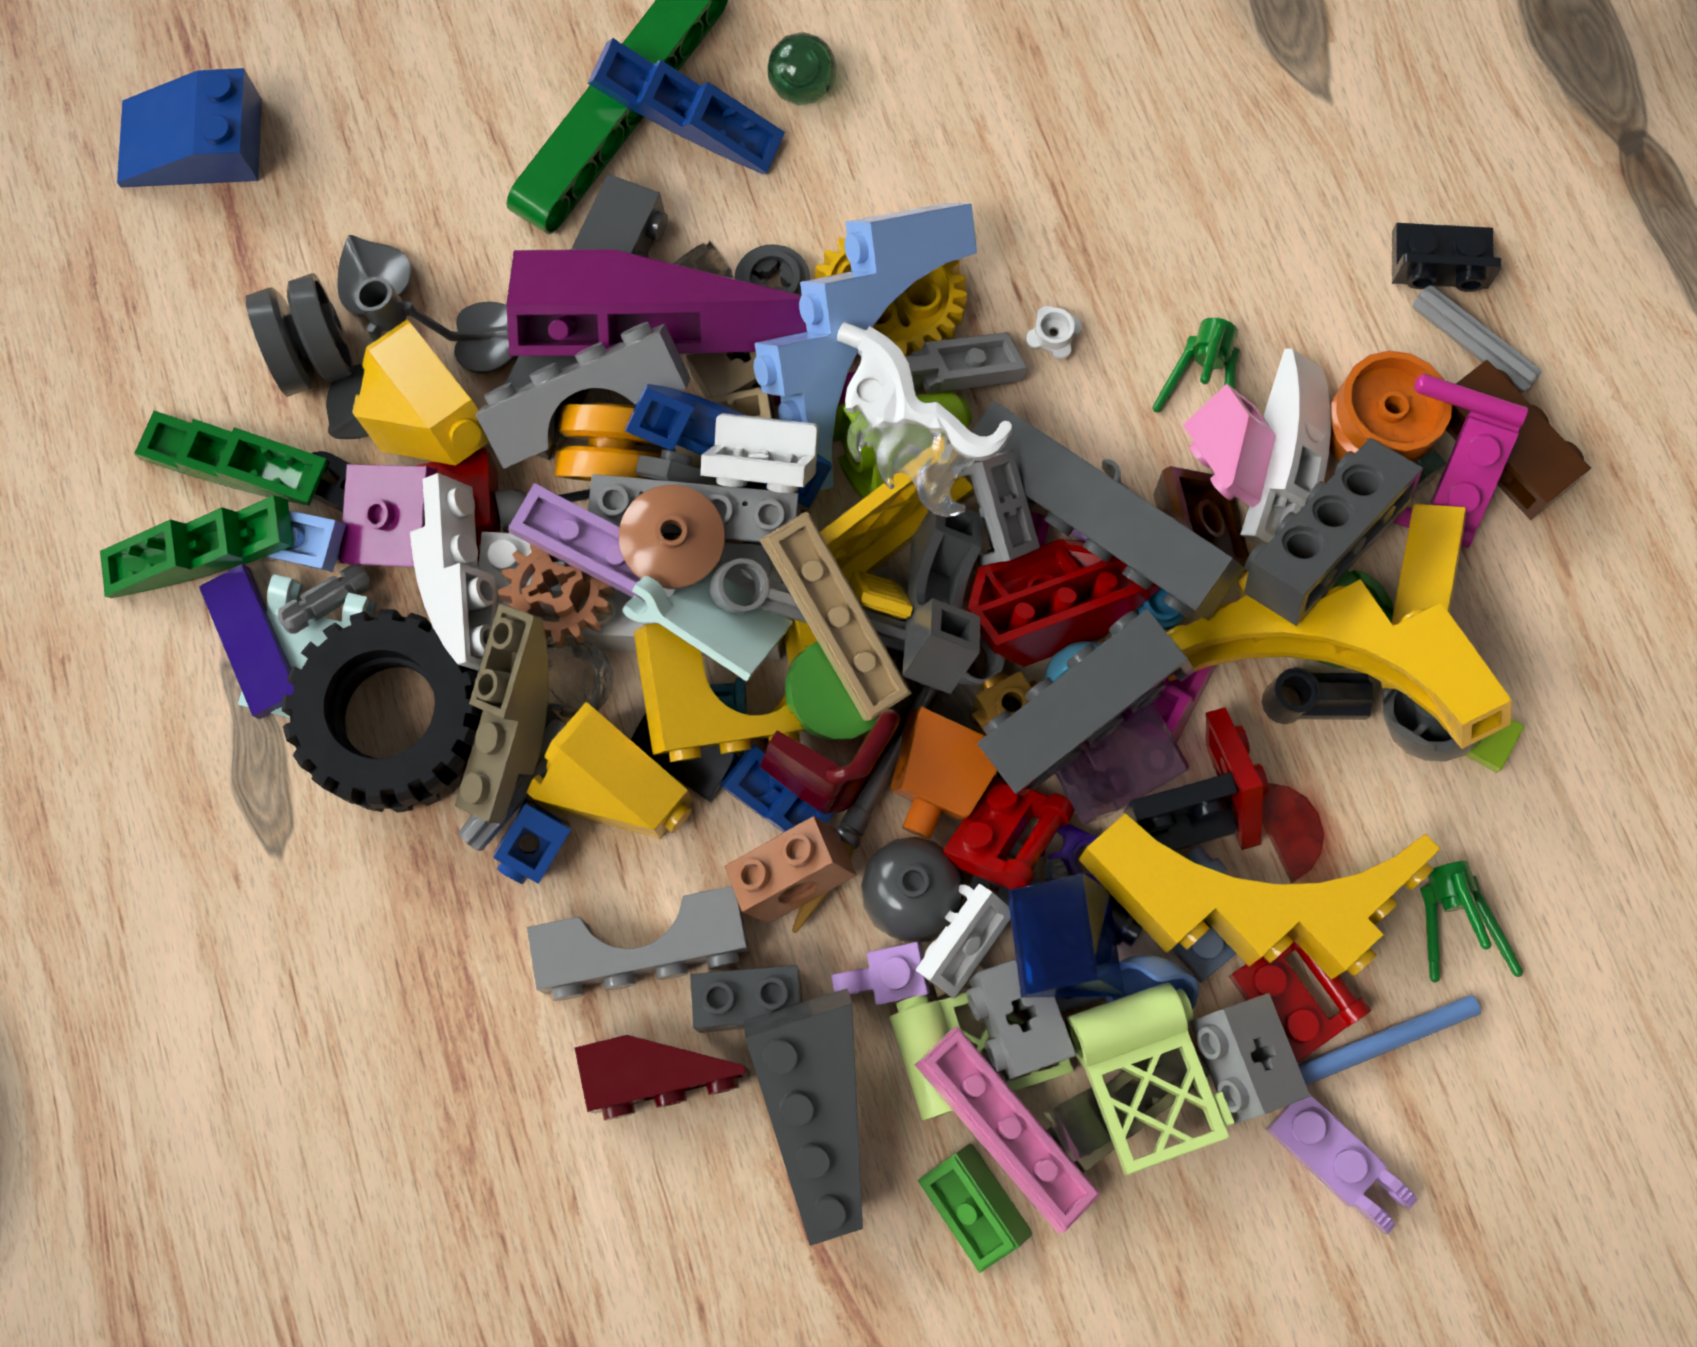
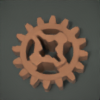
M531 544L530 549L532 553L528 556L515 551L512 555L518 567L516 570L503 569L501 573L505 580L511 584V586L498 589L499 596L503 602L510 603L508 605L541 618L548 615L560 619L558 622L542 620L546 641L548 636L552 637L558 649L564 648L566 636L573 635L579 644L583 643L584 634L582 630L587 626L597 632L601 629L596 615L598 613H611L612 608L603 596L614 594L615 588L571 565L566 567L554 563L562 560ZM534 573V576H533V578H532V581H531L530 585L526 586V584H527L529 578H530V577L532 576V574ZM560 585L563 594L560 597L554 598L551 588ZM589 595L587 602L578 612L583 598Z

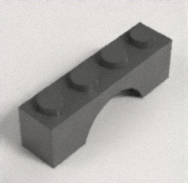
M937 497L911 538L908 599L913 609L911 616L906 619L903 677L951 694L980 653V616L962 610L971 570L982 548L983 517L977 512Z

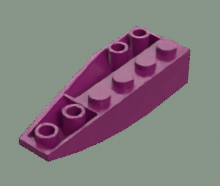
M616 249L514 250L506 303L509 356H575V354L600 342L603 343L605 349H608L623 342L621 337L623 332L644 322H649L651 328L665 323L679 354L756 352V342L807 332L806 323L803 321L799 309V301L802 295Z

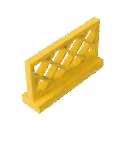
M947 437L942 438L820 531L848 583L854 571H863L871 574L910 544L912 536L937 497L960 505L973 495L974 488L964 476L957 478L953 476L951 468L963 465L965 457L958 454L951 447Z

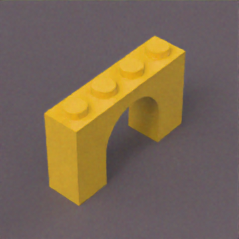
M788 618L793 621L790 629L784 635L790 667L794 658L805 647L817 642V639L807 623ZM658 623L645 624L633 632L653 755L669 753L670 762L700 758L702 757L700 748L719 745L721 754L751 750L750 740L769 738L770 742L777 730L801 742L799 733L807 731L800 726L801 723L797 720L795 714H791L786 703L785 693L778 704L764 715H748L737 712L720 701L712 691L706 678L702 652Z

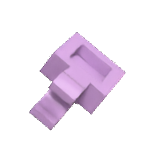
M921 942L866 952L869 968L831 975L834 992L847 988L849 995L874 990L876 1005L898 1002L918 995H931L929 980L916 971V968L924 958Z

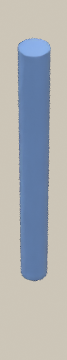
M1468 995L1306 1061L1298 1066L1305 1084L1309 1085L1481 1014V1009L1476 998L1473 995Z

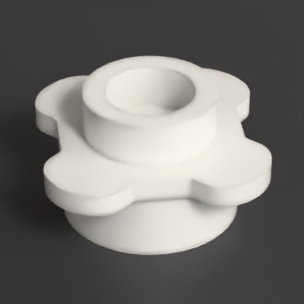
M1044 306L1038 310L1036 325L1033 330L1028 331L1026 342L1032 349L1042 348L1051 352L1056 359H1065L1071 354L1070 344L1073 337L1081 332V321L1077 317L1071 316L1064 309ZM1055 329L1058 331V335L1052 336L1049 331Z

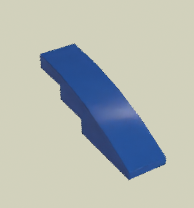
M614 38L606 42L587 83L665 129L761 174L768 172L785 133L711 83L706 82L700 86L662 60L653 64Z

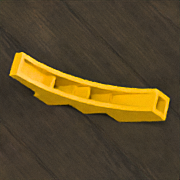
M1247 572L1244 577L1237 580L1239 600L1233 603L1225 602L1220 604L1210 620L1203 617L1187 626L1180 625L1167 632L1188 658L1195 672L1209 666L1247 658L1293 657L1330 662L1368 674L1406 694L1435 717L1461 749L1511 725L1512 699L1442 602L1426 610L1416 609L1411 611L1398 624L1393 626L1361 579L1346 587L1337 586L1330 589L1296 626L1244 594L1248 577ZM1175 675L1168 678L1169 682L1178 679Z
M1124 813L1086 847L1079 861L1166 954L1178 943L1186 950L1190 948L1210 929L1203 921L1205 920L1248 966H1251L1262 956L1271 963L1295 941L1332 980L1346 970L1352 976H1355L1377 956L1370 947L1384 934L1375 925L1397 906L1398 903L1391 896L1403 885L1411 891L1434 870L1428 861L1441 848L1425 833L1395 857L1359 874L1321 883L1271 884L1234 878L1196 864L1155 840Z

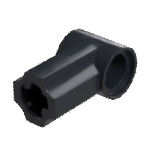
M1295 667L1282 672L1266 687L1262 694L1261 703L1267 716L1276 723L1281 724L1294 723L1299 719L1366 720L1371 716V707L1374 701L1373 683L1370 682L1368 674L1310 673L1306 669ZM1281 687H1290L1295 690L1300 698V706L1287 703L1282 697Z

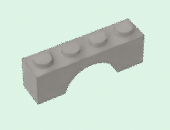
M644 322L621 334L623 342L605 349L602 342L594 344L575 354L578 362L562 369L559 368L557 362L549 364L530 374L532 382L515 389L512 383H507L485 394L484 397L487 402L484 403L475 415L503 469L550 448L556 439V415L559 405L564 399L575 392L590 388L608 389L625 396L636 405L647 383L679 391L685 390L691 378L665 323L651 328L649 322Z
M732 886L684 895L677 918L670 929L658 940L639 948H616L601 942L592 932L589 925L580 917L527 927L536 990L546 995L552 994L553 1001L584 996V987L604 983L605 990L607 991L628 988L636 985V976L656 973L657 980L682 977L688 974L687 966L708 962L709 970L732 967L740 964L739 956L750 954L743 912Z

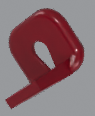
M892 709L883 711L851 763L843 767L777 730L767 746L760 768L804 802L814 807L818 812L833 814L845 811L853 804L882 753L887 748L900 724V716Z

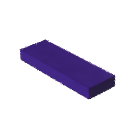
M240 564L199 586V589L253 717L262 719L271 714L270 712L282 707L283 696L293 695L295 686L286 681L291 667L268 618L266 605L249 567Z

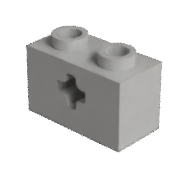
M1038 952L977 972L969 979L971 989L966 991L970 1009L977 1021L983 1019L990 1037V1040L985 1041L988 1059L996 1072L1002 1071L1006 1082L1076 1056ZM1013 1011L1015 1013L1024 1012L1027 1022L1021 1026L1018 1024L1009 1025L1006 1016Z
M1269 993L1190 1021L1198 1047L1203 1054L1217 1093L1223 1092L1235 1122L1234 1124L1268 1114L1311 1097Z

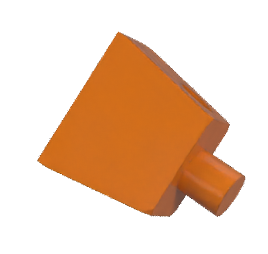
M924 707L910 711L907 716L892 778L891 791L912 801L902 828L914 835L930 840L940 815L953 820L966 819L971 814L996 774L997 769L977 744L978 741L985 737L984 735Z

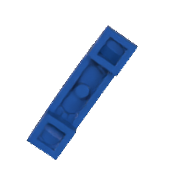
M647 383L625 427V432L671 451L677 445L702 455L715 445L717 416L722 413L747 415L690 393ZM817 454L815 476L804 487H798V491L793 492L799 493L798 503L807 508H810L832 468L831 462ZM763 483L764 490H768L767 483Z

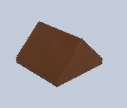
M1173 466L1163 469L1153 493L1156 508L1231 556L1245 568L1249 552L1245 537L1240 535L1242 526L1234 498L1228 500L1215 488L1210 480L1214 474Z

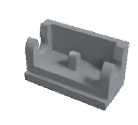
M1013 450L1000 453L988 460H972L951 468L954 478L970 475L979 505L980 516L983 517L991 549L987 550L988 553L978 555L979 565L1010 561L1040 548Z

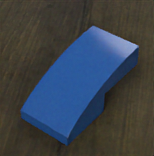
M751 745V750L742 753L719 785L783 833L813 816L827 824L834 815V813L823 814L818 812L814 807L804 802L760 768L765 753L755 745Z

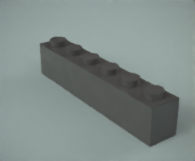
M607 174L571 249H616L649 257L648 252L653 241H659L662 238L668 222V215L664 211L660 192ZM519 356L505 384L512 383L514 388L517 389L531 383L532 380L529 375L549 364L557 362L559 368L562 369L578 361L575 356ZM589 389L575 392L564 399L560 405L582 404ZM559 408L556 415V439L548 450L537 454V456L547 460L550 459L555 447H561L566 441V437L557 431Z
M993 400L972 430V433L978 436H990L994 434L1002 421H1009L1012 424V435L999 454L1013 450L1029 510L1031 511L1035 503H1038L1049 511L1044 518L1046 522L1068 537L1074 529L1085 535L1088 539L1083 547L1107 564L1113 555L1126 563L1127 567L1122 574L1148 591L1151 585L1155 583L1167 591L1168 594L1163 602L1189 619L1192 613L1196 611L1210 620L1245 568L1231 556Z

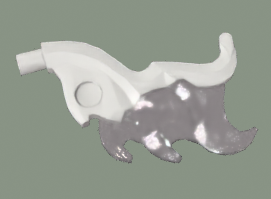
M844 322L838 331L837 341L858 349V353L861 356V364L847 387L845 398L847 412L851 414L857 411L861 412L852 421L848 429L847 443L850 454L856 462L862 460L861 448L869 445L873 447L876 453L877 468L881 479L890 489L895 488L894 474L905 473L910 476L915 484L918 499L933 514L950 517L966 512L964 504L957 503L951 499L950 491L954 481L975 461L988 460L998 455L1012 435V424L1009 421H1002L994 434L990 436H978L970 432L938 402L923 403L919 401L915 395L909 363L901 349L888 337L871 326L864 330Z

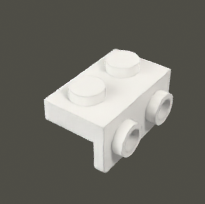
M722 413L716 418L715 445L701 455V476L716 477V483L722 486L742 487L747 485V481L767 483V489L773 492H796L798 487H804L816 474L819 427L815 423Z

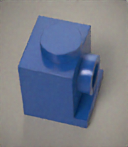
M526 799L493 852V858L501 862L497 870L520 884H524L527 878L539 884L570 833V824ZM526 834L535 835L539 840V846L532 852H526L519 846L520 839Z

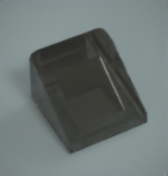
M1092 1087L1045 1113L1071 1162L1112 1141Z

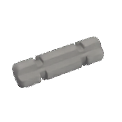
M351 564L339 572L341 577L332 576L300 595V602L292 600L279 608V622L290 634L300 632L309 626L308 620L317 621L342 606L348 592L359 595L368 590L370 587L368 574L360 565Z

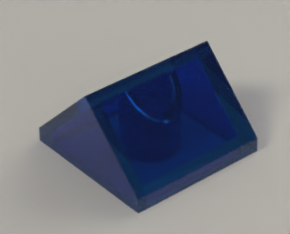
M1081 873L1011 889L1008 892L1021 998L1119 997L1124 994L1109 890Z

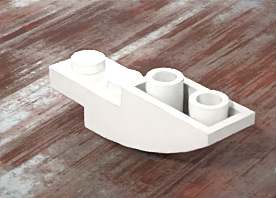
M1284 349L1263 418L1276 436L1261 500L1253 508L1249 506L1240 534L1256 544L1264 543L1267 545L1275 537L1277 528L1284 517L1290 512L1297 514L1305 506L1306 499L1314 486L1320 481L1324 482L1331 436V407L1328 385L1323 368L1294 349Z
M436 473L423 479L425 526L410 532L417 583L432 626L445 649L458 665L479 671L497 611L495 577L490 573L478 570L473 487Z

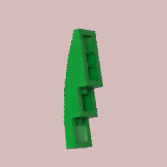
M153 411L134 452L142 461L188 476L265 497L274 495L287 499L288 502L310 506L328 464L326 458L235 427L231 432L193 419L192 423L157 411Z
M273 495L237 512L221 507L188 523L170 519L101 550L100 558L105 597L117 598L206 577L237 567L240 564L244 565L294 546L288 500Z

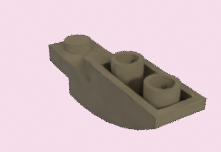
M498 604L469 704L482 709L483 712L455 803L456 807L480 819L500 824L505 822L518 775L534 776L546 723L549 693L547 642L542 618L506 604Z

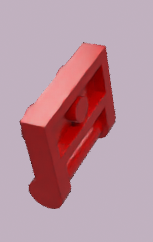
M994 776L971 814L966 819H963L943 849V854L958 869L1010 890L1025 892L1034 879V867L1059 827L1066 826L1075 813V806L1068 798L1056 793L1047 796L1032 790L1024 797L1017 795L1004 779ZM1031 817L1039 818L1038 823L1015 859L1004 861Z
M1295 941L1271 963L1262 956L1251 966L1245 964L1228 976L1245 1001L1267 993L1270 994L1297 1063L1372 1011L1363 997L1356 998L1340 975L1331 980ZM1294 950L1297 951L1340 1010L1329 1019L1284 959Z

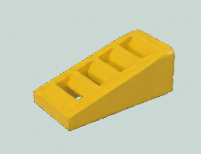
M854 571L851 574L849 584L863 609L897 620L907 619V617L911 616L913 606L898 583L863 571Z

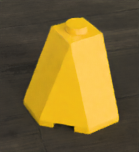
M407 319L366 347L362 364L365 372L360 394H356L352 413L381 452L456 466L489 443L475 415L478 412V408Z
M587 702L582 705L551 741L544 755L548 760L546 764L548 771L544 779L537 775L532 779L526 791L533 801L543 809L661 839L668 830L671 833H675L692 812V809L688 807L693 801L689 791Z

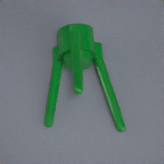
M1207 318L1201 321L1197 336L1188 337L1183 354L1153 404L1152 409L1154 412L1162 410L1193 356H1196L1195 361L1203 367L1200 377L1202 384L1209 383L1214 369H1220L1225 365L1224 386L1228 384L1235 389L1236 364L1240 350L1234 346L1238 329L1233 323L1221 318Z
M1458 861L1433 868L1434 870L1428 875L1430 885L1420 888L1426 913L1430 980L1432 982L1440 980L1437 904L1440 903L1443 905L1444 912L1465 909L1480 946L1485 950L1490 949L1492 946L1486 931L1487 927L1512 974L1515 977H1521L1523 970L1481 892L1477 877L1472 875L1469 862Z

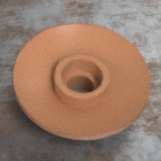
M663 485L642 493L628 506L619 527V546L627 566L638 578L641 579L644 575L655 579L663 589H681L700 582L716 567L724 549V525L718 510L703 494L685 486ZM668 524H675L680 527L682 533L678 539L670 541L661 535L662 529Z

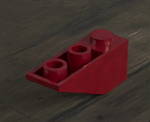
M630 1035L574 1047L587 1112L595 1114L602 1112L604 1121L635 1114L634 1104L654 1099L656 1108H661L688 1101L686 1091L707 1087L708 1095L740 1088L738 1078L750 1076L749 1070L745 1065Z

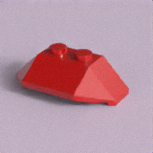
M1059 539L1042 545L1039 549L1013 560L992 563L978 568L967 611L980 616V634L994 653L1022 667H1026L1052 657L1058 650L1072 643L1094 641L1106 636L1109 633L1110 627L1127 613L1135 611L1154 595L1160 587L1153 583L1147 591L1122 574L1127 564L1114 555L1107 564L1084 548L1085 542Z

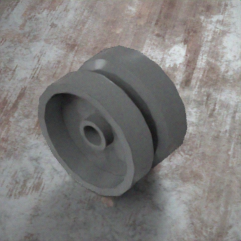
M315 273L288 281V304L280 292L273 287L246 295V308L256 341L273 379L286 397L313 388V366L317 373L328 383L354 374L353 362L342 324L321 281Z

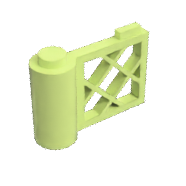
M1169 982L1161 983L1066 1018L1068 1034L1076 1056L1085 1068L1125 1175L1230 1138L1226 1126L1235 1123L1223 1092L1212 1094L1188 1033L1187 1021L1193 1019L1190 1001L1183 989L1175 990ZM1177 1048L1180 1049L1187 1067V1072L1180 1088L1152 1075L1160 1055ZM1150 1058L1145 1071L1132 1065ZM1122 1069L1141 1079L1130 1107L1110 1097L1102 1075ZM1148 1083L1176 1096L1165 1124L1137 1111ZM1191 1083H1193L1198 1097L1188 1093ZM1184 1100L1203 1109L1212 1132L1192 1138L1173 1128ZM1115 1109L1126 1114L1122 1126ZM1134 1118L1161 1131L1153 1153L1135 1160L1126 1140V1135ZM1169 1136L1182 1142L1164 1149Z
M966 993L957 995L955 999L949 997L934 1002H928L926 995L914 996L896 1003L898 1013L889 1017L922 1121L953 1112L951 1107L914 1064L951 1029L957 1026L960 1029L954 1008L969 1004ZM1012 1014L1006 1016L1007 1022L1012 1025L1018 1024L1021 1026L1025 1023V1021ZM986 1026L980 1039L961 1030L980 1053L981 1051L986 1052L985 1041L989 1037ZM1067 1059L1057 1063L1055 1067L1027 1074V1076L1005 1081V1083L1014 1092L1073 1072L1070 1060Z

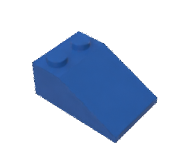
M245 69L197 70L122 100L117 184L122 188L258 181L262 98Z

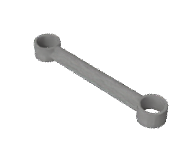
M747 558L735 559L721 565L713 573L710 580V594L714 603L721 610L731 614H741L758 608L807 623L786 585L768 579L763 567L754 560ZM733 568L747 571L755 584L753 598L742 606L732 602L727 597L723 587L727 571ZM864 609L884 646L888 649L904 653L906 622ZM981 634L980 645L987 655L986 670L977 678L971 676L966 671L959 681L960 684L967 686L980 685L992 676L1001 673L1003 669L1004 657L994 653Z

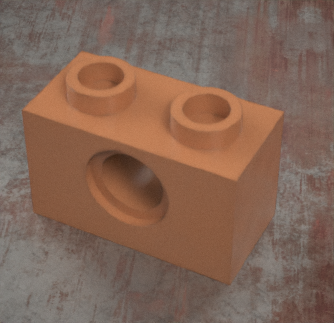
M814 816L724 866L741 911L768 924L857 876L838 830Z

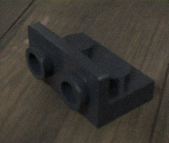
M1396 223L1392 230V284H1407L1413 289H1425L1428 286L1456 287L1463 292H1474L1488 289L1502 269L1501 258H1495L1493 254V228Z
M1232 772L1131 800L1123 814L1126 813L1155 840L1173 851L1235 834L1238 827L1229 802L1238 793Z

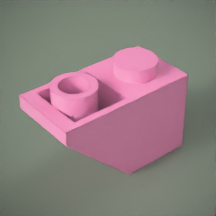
M1226 384L1188 419L1183 426L1194 441L1189 446L1191 452L1204 466L1211 467L1215 473L1210 478L1215 488L1228 500H1232L1236 496L1253 508L1261 500L1276 435L1256 406Z

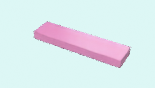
M958 1026L951 1029L914 1064L1057 1233L1066 1232L1101 1195Z

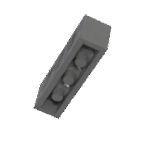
M1369 438L1356 453L1352 451L1347 452L1337 465L1334 476L1327 483L1323 481L1318 482L1309 493L1305 506L1297 514L1294 512L1288 513L1278 526L1275 537L1267 545L1264 543L1258 544L1251 552L1245 564V570L1249 572L1244 594L1297 626L1320 599L1328 593L1413 501L1423 467L1372 438Z

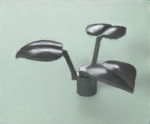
M348 235L339 262L338 295L346 310L358 317H367L370 321L367 331L371 334L373 342L381 337L382 331L389 332L405 321L406 316H411L447 340L457 341L454 349L455 357L459 364L470 372L478 374L492 373L502 369L516 357L509 356L507 308L505 304L497 302L472 304L461 310L458 314L456 321L458 332L450 331L417 310L410 301L404 302L401 296L408 290L413 274L412 265L404 253L389 245L369 242L354 235ZM362 364L354 365V374L333 381L329 388L326 401L329 421L328 433L336 439H360L369 436L352 413L356 394H360L365 372Z

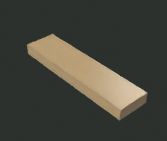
M808 512L802 513L759 539L862 719L870 721L912 694Z

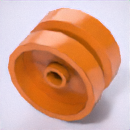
M1389 350L1367 356L1352 368L1330 402V452L1340 462L1347 452L1352 451L1356 453L1369 438H1372L1412 462L1419 464L1429 449L1443 435L1451 419L1452 405L1418 394L1414 388L1415 381L1422 374L1442 380L1445 379L1430 363L1411 353Z

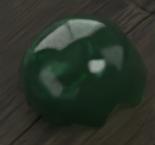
M798 32L786 35L773 47L767 64L768 80L771 87L782 100L796 105L813 103L834 87L837 70L836 59L830 46L819 36Z

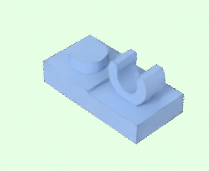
M289 511L294 546L265 558L333 572L336 560H339L340 545L346 524L332 519Z

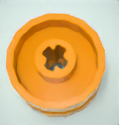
M592 403L591 405L565 404L559 406L557 431L569 439L588 441V446H565L557 450L555 477L591 481L592 474L647 479L637 476L635 472L639 455L660 458V455L635 450L636 445L655 446L656 444L625 432V427L635 408L634 406L610 403Z

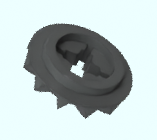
M770 244L757 247L748 252L738 263L734 279L765 286L762 278L770 280L773 274H776L780 268V281L783 288L779 286L774 288L802 295L800 282L810 280V272L805 260L796 251L786 246Z

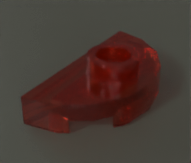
M1268 783L1269 793L1263 795L1262 824L1292 884L1311 871L1320 857L1323 847L1324 830L1319 813L1307 797L1289 786Z

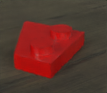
M1226 707L1206 712V747L1217 776L1232 772L1238 793L1229 802L1234 804L1238 813V833L1236 834L1238 844L1241 850L1261 845L1263 795L1269 793L1266 773L1260 763L1253 765L1248 755L1250 753V746L1246 732L1242 725L1234 726Z

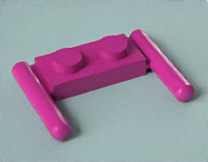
M1422 374L1416 379L1414 385L1415 391L1418 394L1470 411L1466 416L1429 504L1466 507V520L1461 546L1469 548L1476 528L1480 525L1519 435L1518 431L1525 421L1528 408L1427 374ZM1406 507L1393 523L1409 528L1413 508Z

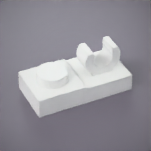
M978 884L975 890L967 885L959 886L958 891L967 898L966 903L959 913H953L951 910L948 912L945 919L951 924L949 927L946 926L938 939L928 947L923 960L916 968L918 973L953 999L958 995L1015 913L992 891L981 884Z

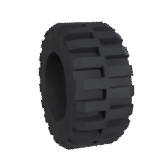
M380 609L378 617L371 618L364 611L350 615L351 625L342 628L336 622L322 630L327 637L323 643L317 647L310 641L302 650L301 654L308 659L302 669L292 666L286 681L295 686L293 695H284L282 698V712L290 716V723H286L283 729L286 741L296 748L293 757L299 766L312 775L311 779L323 789L351 804L382 812L384 809H392L397 813L412 811L414 804L423 803L429 806L440 801L439 793L448 787L455 791L461 785L463 779L461 775L466 769L483 712L482 709L469 704L478 670L458 665L445 649L427 618L412 612L407 617H403L396 609ZM404 667L418 672L430 684L434 692L435 701L432 720L421 739L408 750L387 758H374L358 751L349 741L345 728L347 706L357 687L373 674L389 668Z

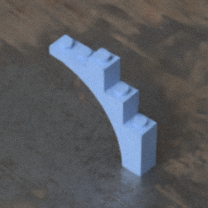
M943 203L845 221L847 232L845 252L851 263L852 272L800 282L802 296L799 301L801 317L806 323L807 332L755 343L756 358L754 359L753 368L756 380L761 385V392L780 396L779 420L815 423L818 425L817 454L831 462V464L836 410L848 370L858 352V349L837 341L841 325L847 322L864 330H867L869 326L873 327L886 308L915 281L945 263L976 254L972 203ZM833 464L820 490L834 487Z

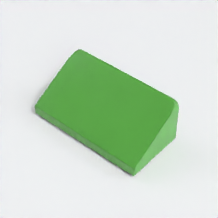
M972 1144L966 1145L917 1180L979 1273L1019 1248L1032 1236L1031 1229Z

